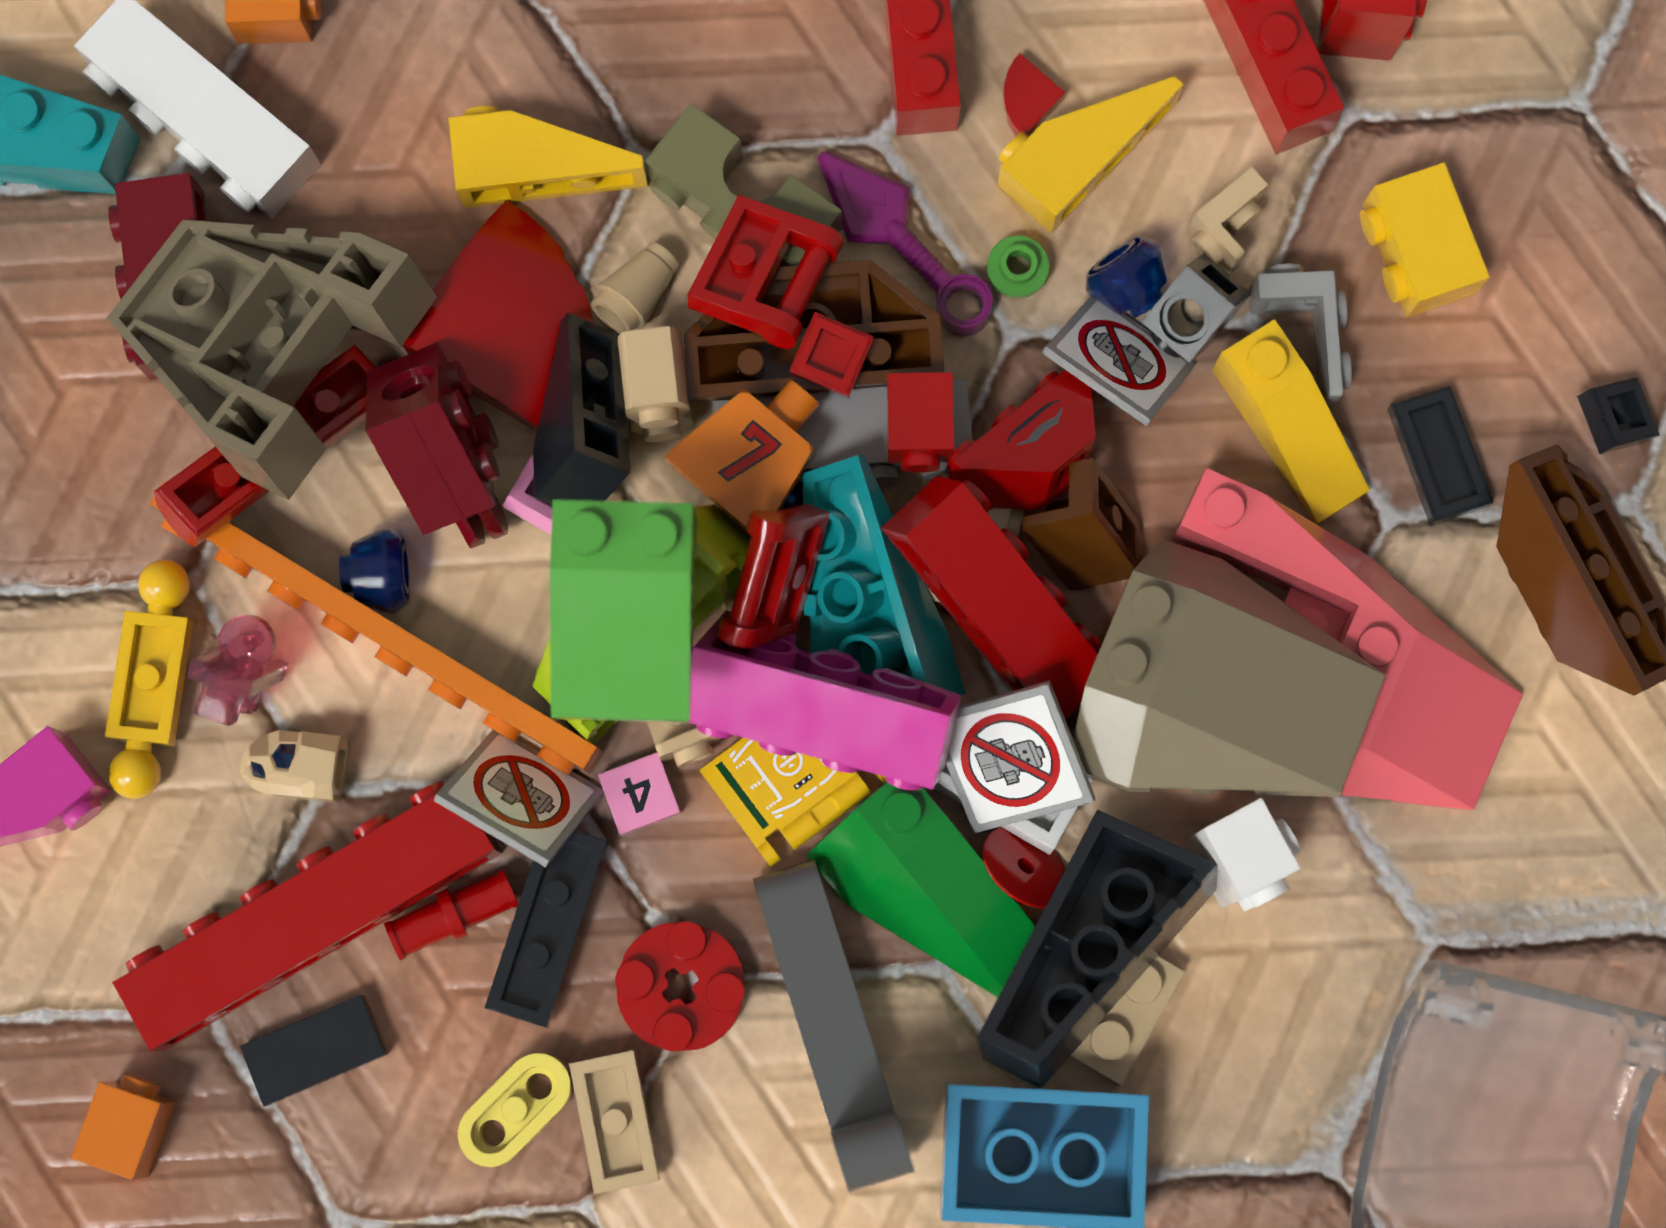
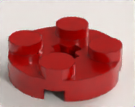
M690 921L664 923L640 935L625 952L615 976L618 1007L629 1028L646 1043L670 1052L699 1050L721 1039L737 1021L745 997L744 968L734 948L716 931ZM674 969L681 975L693 971L699 980L692 987L696 998L687 1005L680 998L669 1002L663 993L670 986L666 975Z

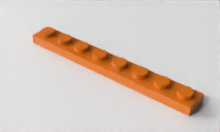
M154 496L149 504L159 510ZM164 519L160 526L183 540ZM228 522L205 539L220 548L214 556V560L245 579L252 569L263 574L273 581L267 592L298 611L301 610L306 601L326 613L320 624L353 644L359 634L380 646L374 657L407 677L411 669L415 667L430 676L434 681L428 690L461 710L466 700H469L484 709L488 714L482 723L515 743L519 735L523 733L538 742L542 747L536 756L564 774L570 776L575 766L590 774L602 756L603 752L595 745Z

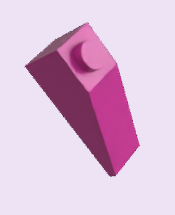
M46 726L0 764V847L59 833L67 827L71 831L77 830L90 822L102 810L103 806L99 801L112 790L65 732Z

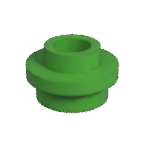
M1007 237L998 242L988 256V279L991 285L1006 297L1020 299L1032 296L1043 287L1049 274L1047 253L1038 242L1029 237ZM1012 257H1023L1028 261L1030 269L1024 274H1014L1008 269L1007 261Z

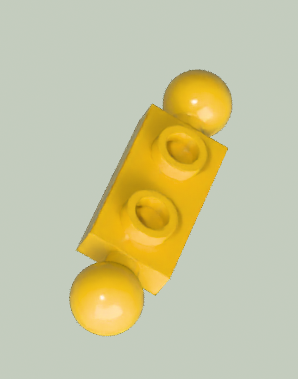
M167 559L151 562L142 570L139 576L138 589L142 599L148 604L147 613L124 611L105 737L126 741L125 750L118 753L111 761L108 777L112 788L121 796L129 799H140L148 796L157 788L160 782L161 768L158 760L151 753L152 745L175 746L194 621L187 617L173 616L174 608L182 604L189 594L190 579L186 570L180 564Z

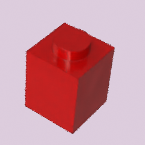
M953 372L887 373L888 463H901L902 471L912 473L940 470V463L948 462L954 452Z

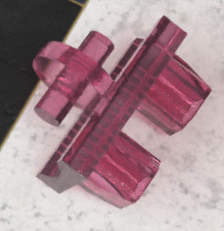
M250 614L232 618L223 625L218 635V647L192 659L187 678L202 683L193 713L220 724L231 726L237 722L240 713L252 714L256 712L263 691L284 680L289 663L280 659L270 661L275 653L276 638L273 629L267 621L259 616Z

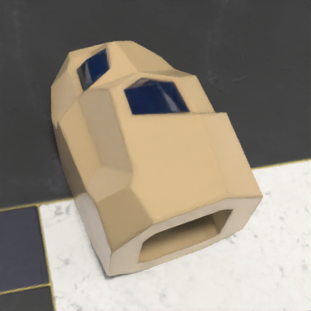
M277 730L259 736L243 753L239 773L251 788L267 795L289 799L339 803L344 788L348 759V740L339 735L303 731Z

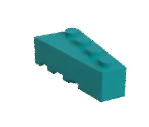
M0 75V186H5L6 183L33 184L40 189L116 194L114 183L124 182L140 141V137L123 115Z

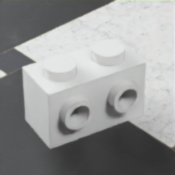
M1262 798L1184 840L1190 852L1217 864V888L1213 895L1221 908L1236 902L1239 903L1243 912L1253 907L1256 908L1290 890L1284 878L1301 869L1294 857L1300 853V847L1293 832L1282 818L1274 821Z

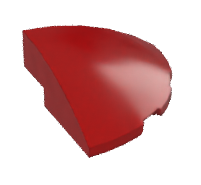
M506 200L467 243L433 289L437 299L402 346L408 354L439 343L449 363L457 360L461 364L470 383L472 395L537 431L561 320L569 313L591 323L594 322L584 288L578 283L571 266L564 257L561 247L532 217Z

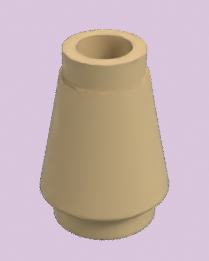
M650 242L644 250H641L596 286L597 296L591 302L594 313L602 322L619 334L624 331L634 330L635 328H644L669 284L673 273L679 267L677 259L662 245Z

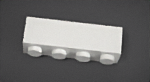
M115 0L74 45L88 64L82 73L98 89L110 98L117 91L122 93L134 103L128 109V112L141 125L155 136L165 129L179 141L174 148L175 152L202 175L209 167L225 180L220 189L247 213L256 206L270 219H273L321 166L313 150L305 141L136 0Z

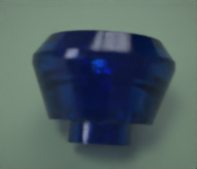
M1139 236L1125 242L1105 255L1086 273L1085 290L1088 295L1116 314L1129 311L1135 318L1151 310L1162 297L1163 293L1160 289L1168 280L1159 243L1150 238Z
M391 527L381 528L353 541L350 547V554L340 555L339 574L341 588L344 593L353 592L355 600L363 605L390 614L398 613L409 603V562L405 539L401 533Z

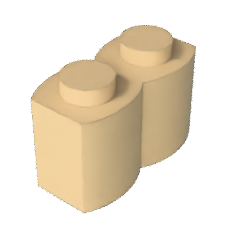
M672 326L622 332L617 340L626 416L630 419L631 431L644 435L646 442H667L681 438V430H686L693 424L691 402L688 395L685 350L682 346L681 332Z

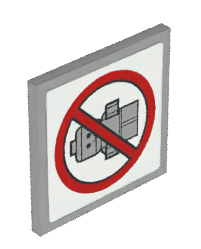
M1095 293L1092 294L1042 351V354L1104 396L1106 398L1103 404L1105 407L1115 404L1146 427L1196 365L1193 361L1188 363L1182 357L1175 358L1162 351L1152 340L1150 331Z
M1050 681L959 706L946 765L974 833L1095 801L1096 797Z
M492 730L438 791L434 801L537 863L547 867L600 800L604 791L574 772H571L570 776L549 765L536 756L538 754L537 750L517 739L514 743Z

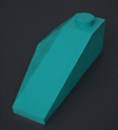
M856 455L803 473V505L811 504L831 512L810 584V593L807 595L804 606V616H810L809 653L827 651L832 648L854 656L853 659L861 666L860 672L872 676L874 670L887 668L953 693L965 695V688L948 632L924 581L881 529L893 515L865 455Z

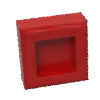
M814 312L789 374L849 399L872 346L874 337Z

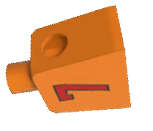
M789 380L767 407L744 389L674 446L664 459L671 468L746 530L752 510H766L770 512L782 510L814 455V447L796 432L820 404L806 390L792 380Z

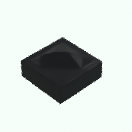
M1637 377L1594 387L1577 396L1599 454L1646 443L1660 435Z

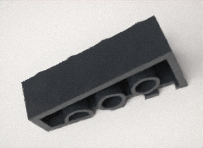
M1097 809L977 1037L982 1059L1042 1089L1213 895L1217 888V864Z

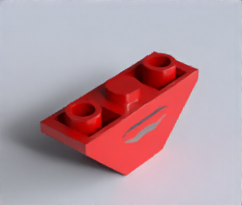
M1066 370L1061 373L1057 371L1050 372L1038 384L1033 396L1019 407L1012 404L1005 408L995 419L987 433L976 442L973 439L964 441L953 452L947 463V469L950 471L948 479L961 482L969 480L985 494L992 508L1044 510L1069 489V463L1090 458L1096 438L1092 388Z

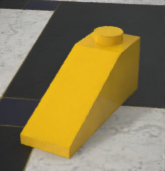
M1173 76L1045 121L1030 136L1023 131L1020 132L1008 143L998 157L1002 165L1000 166L997 186L1052 234L1177 105L1184 84Z
M494 106L472 107L464 111V116L448 117L455 188L464 208L503 204L506 200L513 203L648 187L642 155L511 110L501 111L498 107Z
M1275 319L1221 352L1212 369L1213 374L1316 525L1370 491L1310 370Z

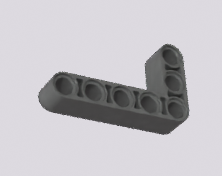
M812 859L753 878L757 896L831 1128L832 1141L849 1193L915 1172L815 860Z

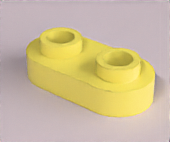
M545 1053L529 1054L516 1061L463 1115L458 1127V1142L464 1155L473 1163L484 1167H496L513 1160L568 1104L573 1091V1082L567 1066L557 1057ZM538 1073L547 1075L552 1082V1090L544 1099L534 1097L529 1090L531 1078ZM490 1120L500 1122L505 1129L504 1140L497 1146L488 1144L483 1138V1127Z

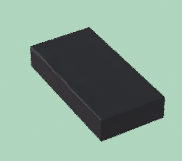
M1451 386L1390 405L1387 411L1430 526L1487 508L1494 503Z
M358 995L240 1046L263 1107L270 1106L388 1055L365 995Z

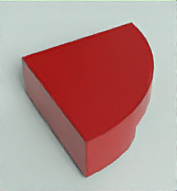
M1019 53L1011 63L1005 78L1003 103L1008 125L1015 136L1022 131L1030 136L1064 100L1065 92Z

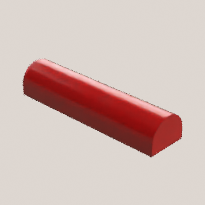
M353 345L320 369L293 406L326 448L332 446L366 420L368 371L377 367L356 345ZM215 446L154 491V496L161 514L171 528L186 543L196 547L270 491L241 477Z

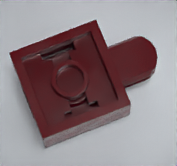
M435 343L368 371L365 432L422 534L426 535L456 522L469 548L473 549L485 544L482 522L493 539L508 535L509 531L504 510L494 493V480L500 478V471L492 450L499 448V442L489 417L484 412L476 415L468 400V397L472 396V390L461 364L457 360L449 363L439 343Z

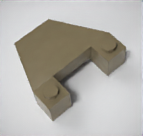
M182 220L108 315L107 319L241 477L289 500L327 449L293 407L352 326L401 347L437 299V296L408 253L362 233L341 231L339 238L315 237L307 229L287 227L285 234L258 232L254 225Z

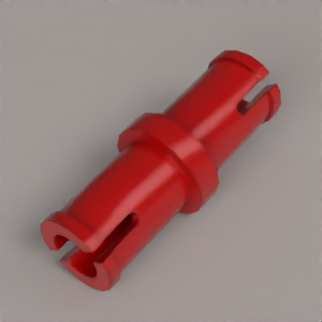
M502 869L497 871V874L450 894L448 889L436 893V901L393 921L389 920L384 923L391 944L401 961L406 956L448 937L454 936L456 941L468 936L466 929L511 908L515 909L519 903Z

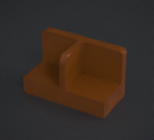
M1094 458L1069 463V499L1053 502L1047 506L1045 512L1025 516L1022 519L1023 533L1069 590H1078L1127 580L1130 578L1135 567L1141 562L1140 522Z

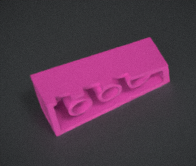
M727 610L693 647L690 723L697 725V729L701 733L716 738H731L735 735L759 742L762 749L777 755H794L797 752L822 759V763L826 767L839 772L854 773L863 770L885 776V780L889 784L901 789L920 790L923 787L934 789L945 768L962 695L887 668L874 670L872 676L860 672L861 666L853 659L854 656L832 648L827 651L814 653L798 649L795 645L796 635L794 634L753 648H742L727 644L717 636L722 617L730 615V611Z

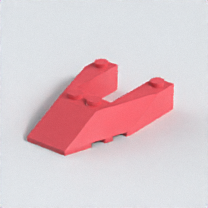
M1206 468L1193 490L1172 539L1197 551L1222 558L1233 567L1286 590L1287 592L1283 599L1285 604L1386 675V680L1341 796L1390 800L1396 803L1469 811L1474 810L1523 693L1373 558L1270 496Z

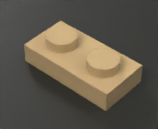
M1158 956L1070 1057L1122 1086L1185 971Z
M632 1050L570 1063L569 1066L594 1194L661 1180L636 1051Z

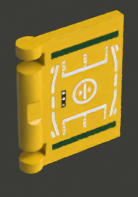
M746 738L740 739L699 770L771 868L780 862L781 858L776 849L766 839L777 830L781 832L793 850H796L871 794L867 785L856 772L845 773L832 770L822 763V759L798 752L787 756L773 754L762 749L759 742ZM875 774L883 783L887 782L885 776Z

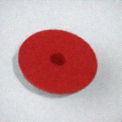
M1002 827L993 830L983 843L982 856L985 867L999 888L1020 903L1032 907L1045 908L1066 870L1058 854L1053 850L1049 855Z

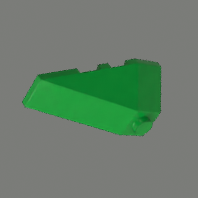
M888 782L885 783L852 811L806 855L808 860H815L818 872L847 906L868 917L997 998L1035 928L1033 922L1016 901L1001 890L993 881L983 860L923 788L920 790H906L895 787Z

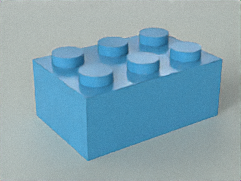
M946 1083L939 1215L941 1220L1064 1228H1144L1149 1095Z

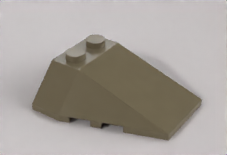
M1161 540L1132 571L1086 682L1073 741L1088 778L1129 792L1151 793V788L1192 789L1194 794H1214V790L1255 791L1256 795L1341 797L1386 680V675L1222 558Z

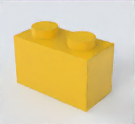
M1445 162L1375 185L1362 204L1364 209L1360 211L1361 226L1371 246L1378 244L1386 265L1382 269V278L1386 292L1393 303H1401L1406 318L1476 295L1489 280L1490 276Z

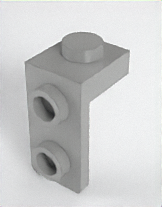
M1299 264L1270 266L1265 269V274L1257 275L1249 290L1251 293V315L1313 312L1318 388L1327 406L1334 407L1341 398L1343 389H1349L1351 385V359L1348 351L1340 352L1338 328H1345L1347 321L1344 290L1335 289L1334 271L1303 272V266Z

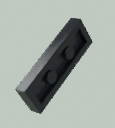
M574 831L547 867L534 860L532 861L484 1007L485 1009L549 1028L609 845L607 840Z

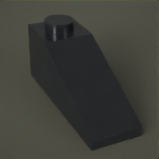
M569 313L564 316L560 323L533 447L535 498L553 504V500L606 501L630 474L627 416L617 340L620 334Z

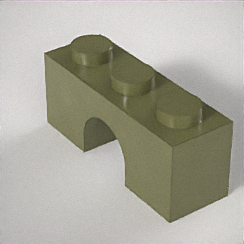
M689 103L645 160L648 178L652 182L649 188L653 194L675 210H680L684 205L703 218L699 223L700 226L714 239H716L737 198L729 190L726 183L732 171L743 158L740 138ZM793 175L788 177L773 196L759 201L827 225L837 232L842 229V210ZM790 244L779 267L799 265L805 251Z

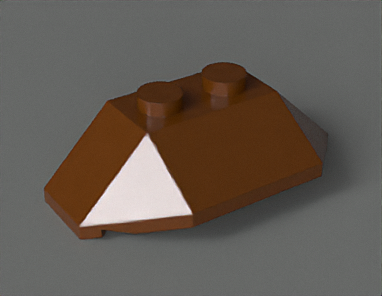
M871 260L827 263L800 319L803 329L795 346L791 349L776 347L767 342L761 334L703 314L684 334L689 400H731L744 389L754 397L777 396L789 380L797 383L808 393L829 391L789 374L814 312L874 337L872 346L853 389L886 386L887 373L945 372L940 314L929 305L923 303ZM798 265L778 267L761 303L778 308Z
M1558 444L1510 464L1496 548L1556 660L1633 696L1665 681L1666 602L1608 495L1581 468L1568 461L1567 453Z

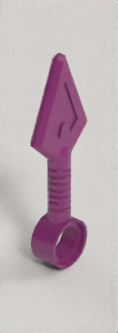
M821 152L818 156V162L833 203L842 210V227L847 241L850 243L890 244L910 266H913L912 268L918 272L921 278L923 277V280L937 294L936 310L940 314L941 325L944 329L954 335L963 337L975 335L982 331L990 321L993 299L991 290L985 281L975 275L959 274L953 276L936 257H933L934 255L928 251V248L925 245L923 246V243L915 235H912L913 233L907 227L909 187L831 152ZM961 290L972 291L982 301L983 307L981 312L970 320L956 319L949 313L946 306L947 300L952 294Z

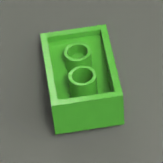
M553 500L550 550L552 719L690 723L698 524L693 503Z

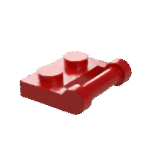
M738 194L687 294L688 308L761 334L767 342L776 347L791 349L795 346L803 329L800 319L827 263L836 261L844 245V239L839 232L827 225ZM791 244L802 248L805 253L778 308H774L761 303Z
M804 504L776 512L766 510L751 511L746 532L751 535L730 615H724L720 623L717 636L721 641L737 647L753 648L797 633L831 512L811 504Z

